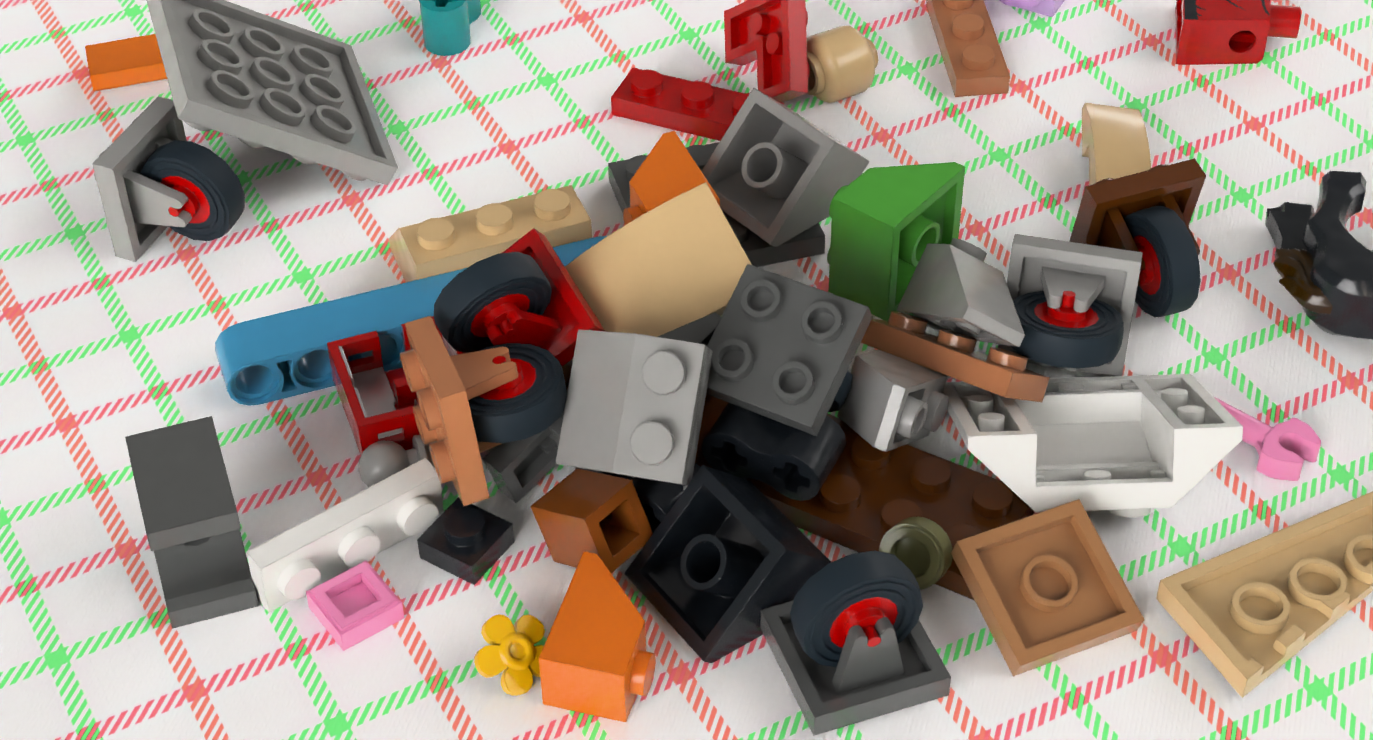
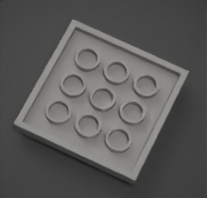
M146 0L178 119L183 120L192 128L200 131L215 130L237 137L241 142L253 148L268 147L290 154L294 159L304 164L314 165L318 163L340 170L354 180L364 181L369 179L388 186L398 166L351 45L225 0Z

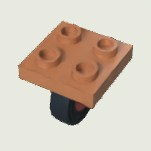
M431 316L407 322L405 327L411 350L400 353V359L411 392L416 391L419 405L413 406V413L423 444L435 442L429 445V449L441 484L453 481L463 506L488 499L490 497L480 453L502 443L527 439L546 430L561 417L567 398L563 368L560 362L548 350L532 344L506 343L489 346L475 352L450 356Z

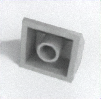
M753 88L702 169V173L720 198L721 210L770 245L778 247L828 218L829 207L835 193L842 186L849 185L858 178L870 161L792 109Z
M578 330L555 464L688 486L693 477L713 351L705 344L649 335Z

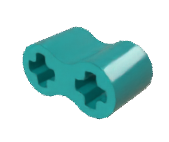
M419 0L425 48L429 52L441 56L455 55L466 50L471 44L470 24L481 15L480 0Z

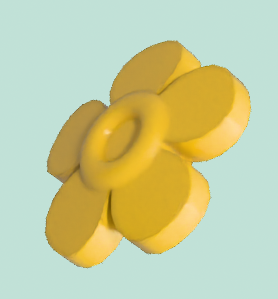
M498 614L488 619L482 626L481 634L490 645L477 651L474 657V663L480 675L490 678L503 671L501 686L507 694L520 696L527 693L532 688L533 676L540 677L539 656L544 645L534 646V644L541 641L544 637L545 629L541 621L529 614L521 616L515 621L514 625L505 615Z

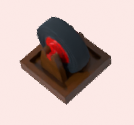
M1194 158L1171 165H1157L1147 171L1116 179L1106 178L1093 185L1085 186L1069 242L1143 252L1135 302L1143 312L1153 317H1163L1183 312L1192 307L1198 298L1201 279L1198 259L1200 249L1189 228V223L1206 179V174Z

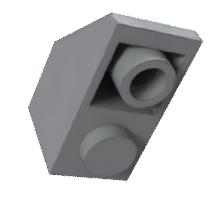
M881 350L869 351L855 356L851 369V374L853 375L851 389L844 404L839 409L837 417L874 448L887 452L927 437L930 431L935 432L940 427L949 402L948 395L943 394L947 375Z

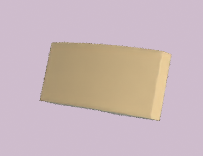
M1084 103L1082 107V157H1089V185H1093L1106 178L1116 179L1151 169L1149 142L1144 120L1139 109Z

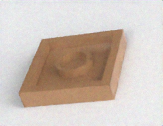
M1080 499L959 540L951 552L1013 677L1135 632L1144 622L1139 608Z

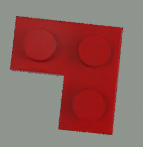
M747 0L724 11L725 63L743 66L757 60L758 90L779 102H786L808 93L810 68L807 62L806 27L808 13L805 0Z

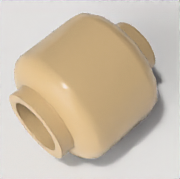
M839 26L809 36L807 38V62L810 68L807 94L814 95L821 101L834 103L865 92L873 83L875 68L878 65V53L873 42L851 26Z

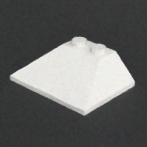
M1192 374L1049 379L1042 402L1005 398L965 382H946L943 394L949 397L947 411L967 449L1036 513L1080 499L1085 511L1109 510L1116 516L1129 518L1147 516L1150 514L1151 508H1172L1243 440V426Z

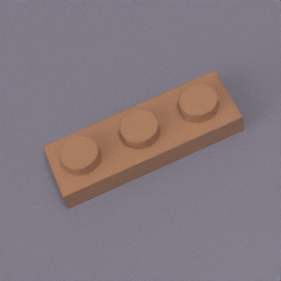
M927 0V11L954 96L1007 94L1009 91L1010 74L984 0Z
M891 311L889 321L872 318L861 341L865 345L1005 398L1042 402L1050 377L1025 369L1028 361L1027 357L996 347H990L988 355L974 350L977 339L946 329H940L938 336L925 332L928 321L900 312Z

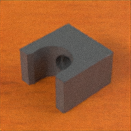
M212 416L126 436L127 449L150 549L154 551L172 629L258 607L256 591L241 537L239 517Z

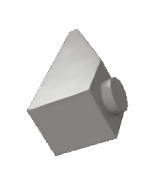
M953 238L951 244H927L897 311L928 321L927 326L938 332L940 329L951 330L968 335L981 342L1020 347L1025 336L1004 274L1001 270L984 262L987 255L984 250L957 238Z

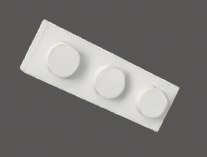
M424 458L247 551L251 578L254 583L257 599L268 613L292 600L306 597V591L366 560L369 562L375 555L406 538L425 532L444 512L442 487L434 466Z

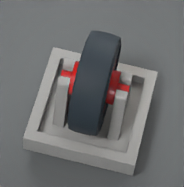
M158 96L92 163L115 256L136 262L167 227L193 240L212 241L227 234L235 225L245 208V193L237 175L226 161L213 151L186 140L183 121L178 119L174 102L171 99Z
M1015 234L1012 242L1007 285L1025 336L1020 347L998 344V348L1018 353L1028 358L1027 363L1039 364L1043 367L1052 366L1064 368L1068 371L1077 370L1109 376H1122L1143 252Z

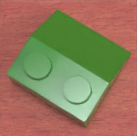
M956 162L874 167L867 169L849 185L842 186L835 193L829 207V216L832 218L831 244L827 254V262L830 265L828 292L868 306L872 315L885 321H889L891 311L899 312L897 308L927 244H951L953 238L958 239L965 166Z

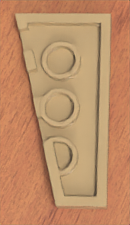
M1373 491L1160 580L1156 599L1242 698L1373 592Z

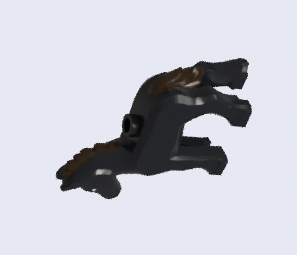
M1329 171L1322 177L1315 213L1312 205L1284 202L1276 208H1267L1265 225L1276 247L1273 265L1282 277L1279 283L1298 301L1306 315L1321 330L1336 336L1373 340V250H1368L1358 242L1345 226L1351 216L1362 210L1366 192V180L1361 172Z

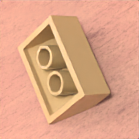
M572 185L557 189L543 190L537 194L501 203L487 204L481 208L441 218H430L421 223L398 228L389 238V246L405 282H410L468 268L480 260L500 254L533 228L545 235L552 247L592 238L591 219Z

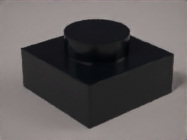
M459 497L417 539L419 557L473 585L481 579L515 542L513 523L476 505L469 504L463 506Z

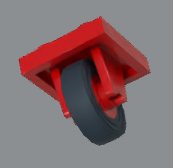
M535 228L504 252L480 260L457 274L442 289L434 304V320L438 329L454 350L462 353L475 352L489 346L506 343L532 344L548 350L560 362L561 366H564L574 357L578 330L605 331L545 235Z

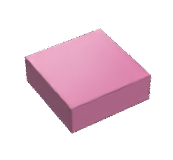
M367 560L306 591L310 610L343 651L404 619L402 602Z

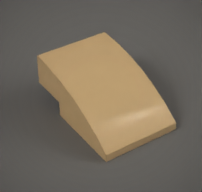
M707 182L668 200L614 231L575 258L565 268L605 331L658 337L714 312L722 317L747 264H752Z

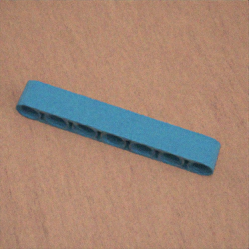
M597 236L552 248L565 267L607 236ZM467 268L256 318L227 327L220 333L215 342V352L226 389L231 399L243 405H260L335 386L327 343L376 330L379 335L384 371L402 368L400 353L405 352L401 324L427 316H434V304L442 289L457 274ZM372 350L348 356V359L353 361L372 356Z

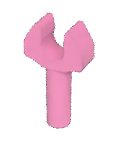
M1214 397L1243 426L1242 441L1256 448L1259 454L1256 468L1258 472L1274 479L1298 481L1304 460L1312 463L1317 461L1321 440L1307 423L1293 417L1288 421L1271 427Z

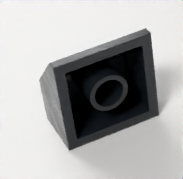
M702 465L624 574L704 662L713 663L763 635L760 628L761 610L793 601L795 595L805 582L827 564L831 563V561L751 481Z

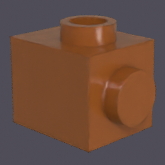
M577 468L530 506L553 561L577 568L585 551L598 554L610 573H613L641 549L653 534L634 484L629 479Z

